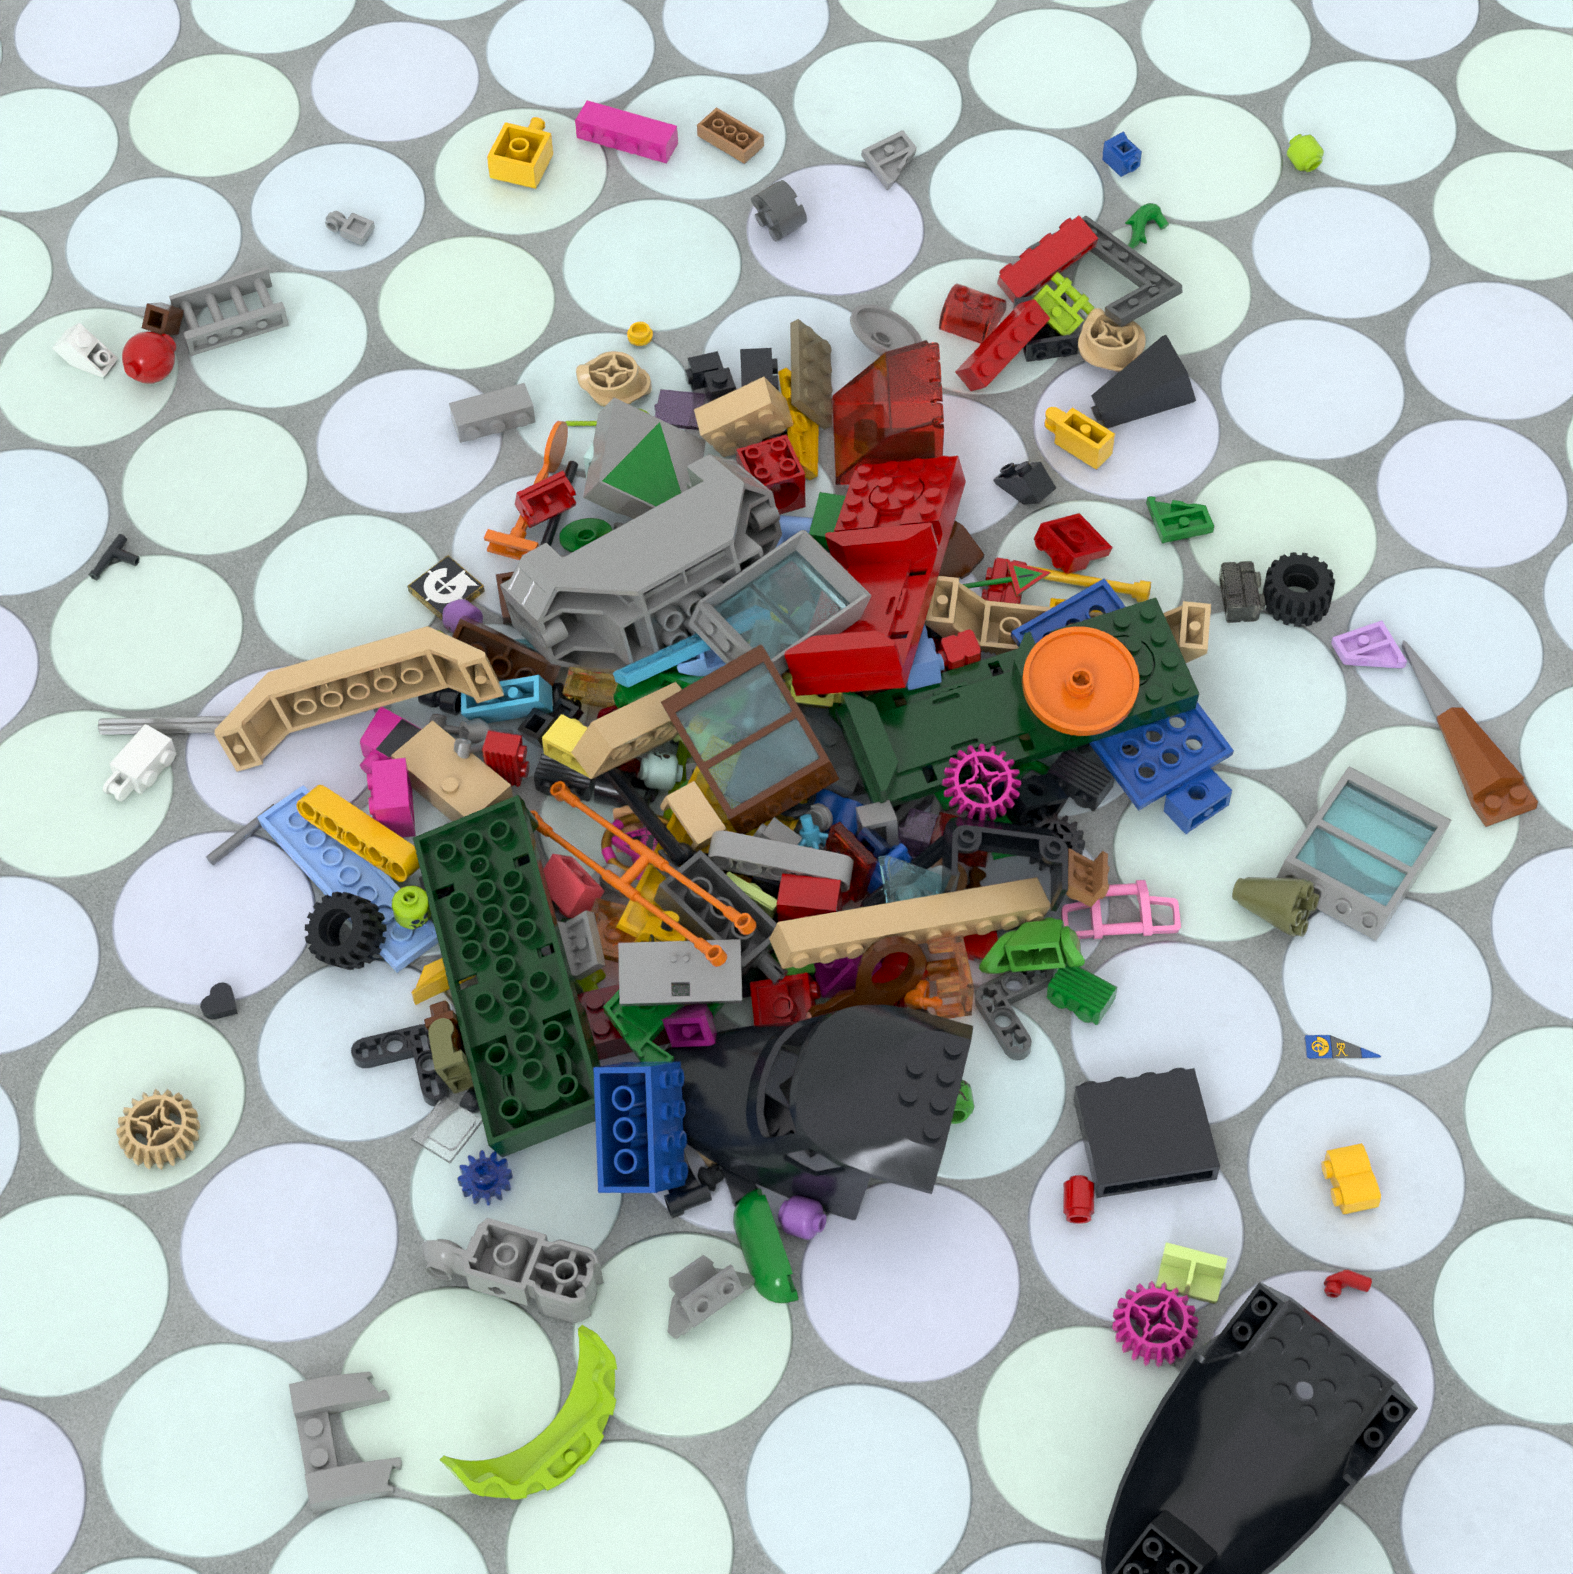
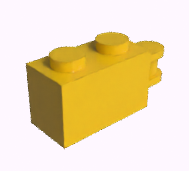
M1049 407L1046 410L1044 426L1055 434L1054 443L1096 470L1113 454L1115 433L1073 407L1067 413L1057 407Z

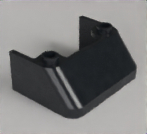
M954 817L946 823L943 830L941 894L949 893L957 878L958 853L971 854L975 851H985L1040 858L1051 865V911L1057 912L1068 891V847L1054 831L1042 827L988 820L982 821L965 817Z

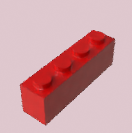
M1080 215L1073 220L1071 218L1066 219L1059 226L1060 230L1053 235L1051 233L1045 235L1039 241V246L1033 250L1028 248L1019 256V261L1013 265L1009 263L999 271L1000 275L997 284L1013 304L1014 298L1031 296L1050 282L1056 272H1063L1096 247L1098 237Z
M1035 299L1018 304L955 373L970 391L986 388L1049 321L1050 317Z

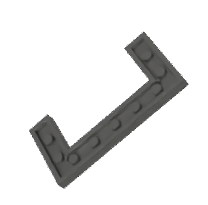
M1088 216L1082 217L1098 237L1096 247L1090 252L1139 287L1106 306L1105 315L1120 327H1123L1183 293L1181 283ZM1037 242L1029 246L1028 248H1031L1033 250L1040 244L1039 242Z

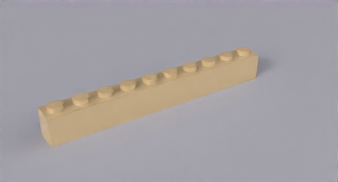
M1035 877L781 921L777 923L769 940L782 969L790 967L802 968L812 963L821 962L825 964L845 957L850 959L857 958L864 954L872 944L892 936L906 937L916 944H934L940 940L950 938L958 940L972 934L985 935L1000 929L1005 931L1011 930L1025 922L1043 921L1051 904L1038 878Z

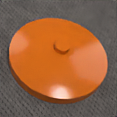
M1067 627L1046 635L1032 648L1024 665L1022 687L1030 709L1043 723L1065 734L1090 736L1114 728L1128 716L1137 698L1139 673L1131 653L1119 640L1110 634L1090 627Z

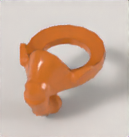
M920 980L916 989L909 991L904 997L905 1004L914 1010H928V1007L938 1009L943 1004L942 999L938 996L930 998V983L927 980Z

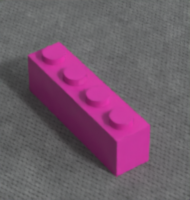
M587 100L575 119L577 138L667 164L678 145L676 125Z

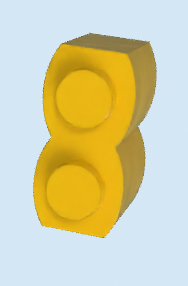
M1360 1143L1327 1150L1325 1159L1321 1162V1168L1324 1178L1330 1179L1334 1187L1330 1190L1334 1206H1339L1343 1215L1379 1207L1381 1194L1364 1145Z

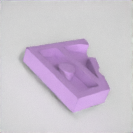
M1383 621L1332 638L1331 644L1344 665L1401 669L1406 666V658Z

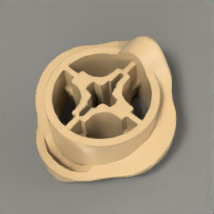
M1095 308L1089 313L1083 324L1082 332L1078 339V349L1083 359L1088 363L1119 373L1143 352L1146 338L1143 329L1136 322L1132 321L1120 327L1108 318L1102 309Z
M611 351L602 353L576 368V376L580 387L587 391L597 404L603 407L614 397L627 404H631L642 396L649 395L652 391L649 374L638 366L633 357L623 352Z

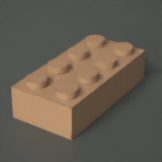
M717 107L697 124L698 137L744 164L764 147L763 134Z

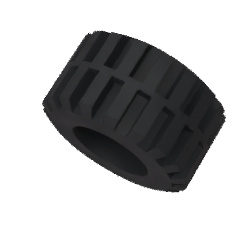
M1296 552L1290 553V556L1284 554L1280 556L1279 560L1275 559L1271 563V567H1268L1262 593L1263 605H1266L1268 614L1273 613V619L1276 621L1282 620L1285 625L1292 623L1294 627H1300L1301 624L1310 626L1313 621L1319 622L1322 616H1326L1335 586L1333 572L1331 569H1327L1328 564L1324 561L1319 562V557L1317 556L1309 557L1308 553L1303 552L1302 555H1297ZM1288 587H1301L1306 589L1308 592L1299 593L1289 589Z
M333 892L332 896L325 895L322 897V903L316 902L313 908L315 910L313 913L309 912L307 918L310 921L309 924H305L304 931H308L305 941L311 944L308 949L312 954L316 955V959L332 966L353 970L354 968H363L364 962L370 964L374 961L373 955L380 954L382 949L379 946L381 943L385 944L386 937H383V932L387 931V927L385 924H382L385 918L383 913L378 912L380 908L376 904L347 892ZM351 917V934L341 944L339 940L341 926Z

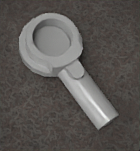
M813 804L806 814L811 815L813 824L819 826L820 832L828 830L833 823L830 810L823 804ZM801 820L797 822L794 828V832L797 834L803 828Z

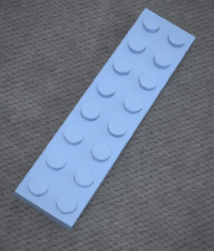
M304 785L259 815L257 817L258 821L325 895L332 896L333 892H347L370 900L371 903L376 904L380 908L378 912L383 913L385 918L382 924H385L387 927V931L383 932V937H386L385 944L381 943L379 946L382 949L380 955L398 973L438 943L434 924L429 920L420 928L407 929L396 922L392 911V898L400 889L399 886L386 873L305 820L299 814L296 806L297 801L309 792Z

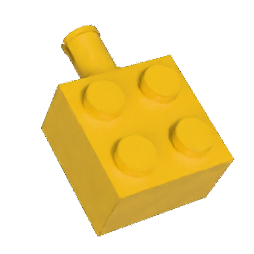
M533 117L528 127L504 123L487 156L490 178L534 189L537 188L553 156L551 133L543 131L546 126L544 120L539 117Z

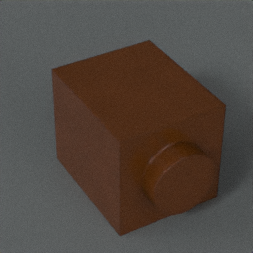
M162 302L147 303L142 329L160 335H179L184 310Z

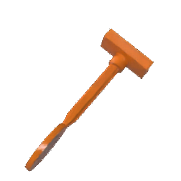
M557 421L550 431L545 447L544 465L537 474L534 484L548 478L549 472L554 473L562 462L568 438V426L564 421ZM521 514L515 527L511 529L510 534L487 529L484 536V541L489 542L487 552L520 560L522 555L539 547L538 542L525 539L528 525Z

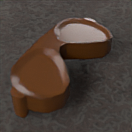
M977 866L971 868L969 871L970 883L966 889L982 887L980 881L986 877V873Z

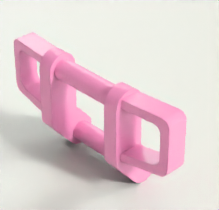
M1136 880L1135 883L1109 885V890L1105 896L1136 895L1141 922L1102 924L1100 899L1092 907L1082 902L1064 905L1061 910V920L1064 926L1069 927V912L1090 908L1092 930L1075 931L1079 939H1103V936L1140 933L1143 936L1178 933L1181 928L1178 900L1168 897L1149 896L1145 880ZM1150 904L1170 906L1173 912L1174 925L1152 926Z

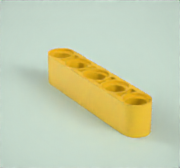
M317 785L297 801V810L305 820L396 881H406L420 868L414 845L327 787Z

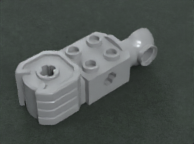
M490 1218L485 1219L478 1225L466 1250L462 1249L457 1243L446 1239L423 1242L422 1252L427 1263L425 1270L429 1275L444 1281L451 1280L454 1274L461 1275L467 1278L469 1289L527 1306L531 1298H534L539 1310L544 1315L571 1323L581 1322L591 1316L589 1307L596 1298L597 1285L604 1283L599 1259L592 1248L561 1239L549 1242L546 1234Z

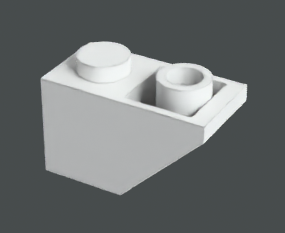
M81 323L65 330L52 347L71 366L99 377H104L118 359Z

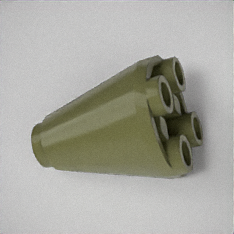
M1239 878L1234 885L1232 893L1233 900L1238 901L1239 905L1293 937H1303L1306 934L1310 911H1314L1319 902V894L1314 893L1313 882L1298 878Z

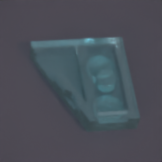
M888 855L879 857L886 903L941 894L942 883L940 874Z

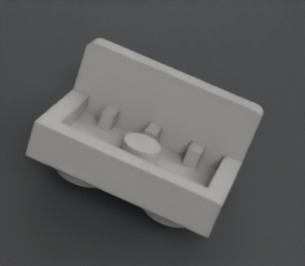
M586 910L566 923L557 921L574 979L582 980L606 966L594 912Z

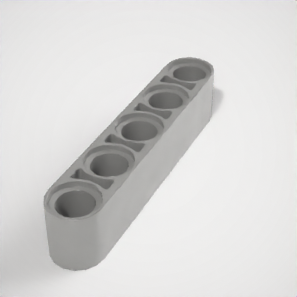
M722 830L712 834L708 858L721 870L780 882L782 873L841 880V893L849 890L854 864L852 858L843 854Z

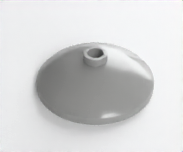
M868 304L857 306L851 313L850 324L854 334L866 348L875 354L886 358L902 360L915 357L922 347V339L918 331L897 313L884 307Z

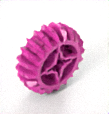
M980 744L978 752H976L974 747L970 745L967 748V754L959 750L957 752L958 759L951 758L949 760L951 767H946L944 770V774L948 778L943 779L942 785L950 787L944 791V796L954 797L950 800L949 806L954 807L958 804L960 806L957 811L958 815L963 814L964 810L969 812L967 816L969 819H972L974 814H978V819L984 821L985 814H987L989 819L994 821L996 819V812L1004 816L1007 812L1005 807L1013 808L1015 803L1012 799H1017L1020 794L1015 788L1021 786V781L1013 778L1017 777L1020 772L1018 769L1010 770L1014 760L1010 759L1005 762L1003 760L1006 755L1005 751H1002L998 756L994 754L996 751L995 746H991L989 752H985L984 744ZM982 763L994 767L997 771H987ZM971 764L972 778L959 785L960 771ZM978 778L982 782H987L985 788L981 784H976ZM1000 782H1004L1003 795L993 802L991 788L997 786ZM965 795H976L981 803L974 802Z
M1153 1281L1149 1282L1148 1289H1145L1139 1283L1136 1286V1292L1128 1289L1125 1294L1126 1299L1120 1298L1118 1300V1309H1115L1113 1312L1115 1321H1113L1112 1329L1118 1332L1115 1336L1116 1342H1124L1122 1345L1123 1353L1133 1351V1361L1137 1360L1139 1356L1144 1357L1143 1362L1147 1366L1150 1363V1359H1153L1159 1368L1162 1366L1163 1359H1166L1172 1365L1175 1362V1356L1182 1359L1186 1354L1185 1349H1192L1194 1344L1192 1339L1197 1338L1198 1330L1195 1327L1198 1326L1199 1320L1198 1317L1193 1316L1196 1310L1194 1305H1187L1189 1300L1187 1295L1177 1297L1179 1292L1177 1287L1170 1292L1167 1291V1284L1165 1282L1161 1284L1160 1289L1155 1288ZM1146 1305H1158V1306H1157V1307H1154V1308H1149V1307H1147ZM1169 1311L1178 1319L1181 1330L1174 1327L1175 1323L1168 1318ZM1161 1317L1160 1323H1157L1156 1326H1153L1152 1329L1149 1331L1150 1325H1153L1155 1321L1157 1322ZM1130 1318L1134 1319L1136 1325L1142 1329L1141 1337L1133 1330ZM1156 1340L1165 1341V1343H1152V1342H1153V1341H1156Z

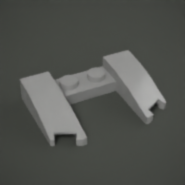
M371 1372L327 1376L289 1384L305 1468L304 1475L308 1498L313 1513L394 1494V1487L387 1484L392 1469L401 1470L402 1461L400 1457L338 1466L329 1415L390 1401L385 1389L378 1392L369 1381L373 1378Z

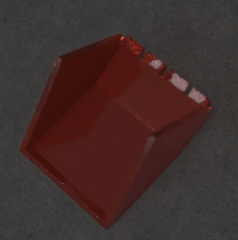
M927 340L885 352L832 395L835 485H850L855 467L863 464L872 465L889 461L901 462L911 461L916 458L930 459L943 456L944 424L942 423L944 422L943 404L937 403L943 402L941 364L939 362L940 348L937 342L928 343Z

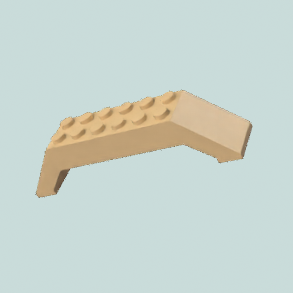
M938 576L925 625L943 638L951 635L958 636L959 632L971 629L975 634L981 651L999 655L1019 648L1011 637V631L1053 607L986 601L961 584L959 578ZM1183 601L1182 606L1163 613L1186 663L1207 654L1211 604ZM1101 612L1089 613L1091 618L1103 614Z
M426 626L267 672L217 726L215 736L238 772L262 765L263 759L291 732L445 688H451L474 697L476 703L504 696V691L485 652Z

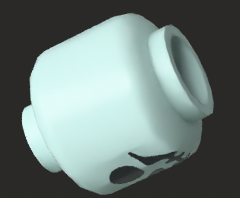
M650 752L647 758H642L639 776L640 780H644L646 787L671 790L676 782L681 781L683 766L678 765L675 755Z

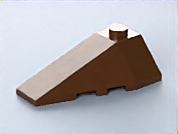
M954 521L938 576L954 577L962 580L970 575L983 560L985 554L966 528L957 521ZM926 571L914 572V576L926 575Z
M465 615L460 618L452 635L453 638L485 652L499 682L540 675L553 687L562 667L551 664L540 652Z

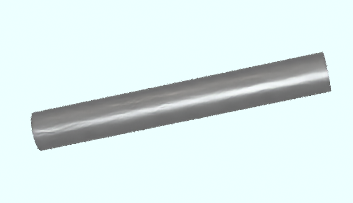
M272 804L270 807H268V808H267L266 810H264L262 813H264V812L267 811L269 808H271L272 806H274V804ZM254 818L207 855V860L212 865L216 864L262 827L258 818Z

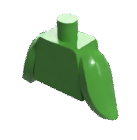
M1047 917L1043 921L1025 922L1018 930L1002 935L980 963L979 970L986 974H997L1010 970L1012 972L1065 968L1067 964L1069 967H1080L1085 964V959L1081 954V945L1077 933L1070 927L1064 926L1061 919Z

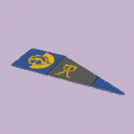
M1305 1035L1308 1059L1381 1058L1379 1054L1331 1035Z

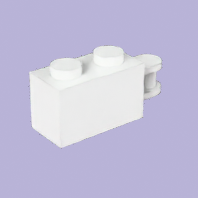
M145 724L109 764L113 774L105 782L103 792L108 795L114 794L115 798L120 802L124 801L133 790L142 794L155 783L157 776L163 769L170 766L174 761L177 753L172 739Z

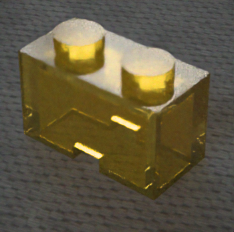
M569 666L563 694L568 699L580 700L581 704L606 708L615 705L613 694L618 683L615 682L614 676L611 674H600L591 672V670Z

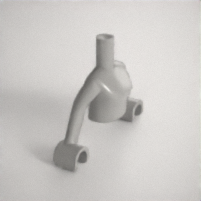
M432 714L430 717V722L433 720L446 732L459 735L460 738H457L454 743V752L463 759L469 758L470 753L482 751L488 730L513 734L512 730L493 729L481 718L462 721L459 727L447 725V717L444 715Z

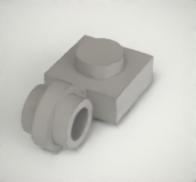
M339 211L330 212L326 216L325 225L329 230L333 232H338L339 230L341 237L360 245L365 243L375 229L374 221L355 213H351L348 219Z

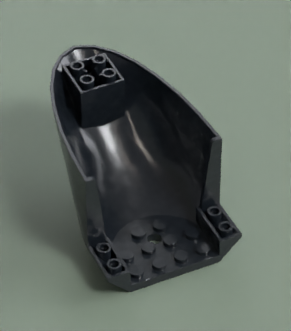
M1259 1282L1223 1331L1194 1351L1161 1400L1140 1437L1119 1483L1106 1524L1101 1557L1102 1574H1269L1322 1525L1378 1461L1418 1407L1394 1378L1293 1298ZM1299 1382H1307L1312 1386V1398L1303 1399L1298 1395L1296 1387Z

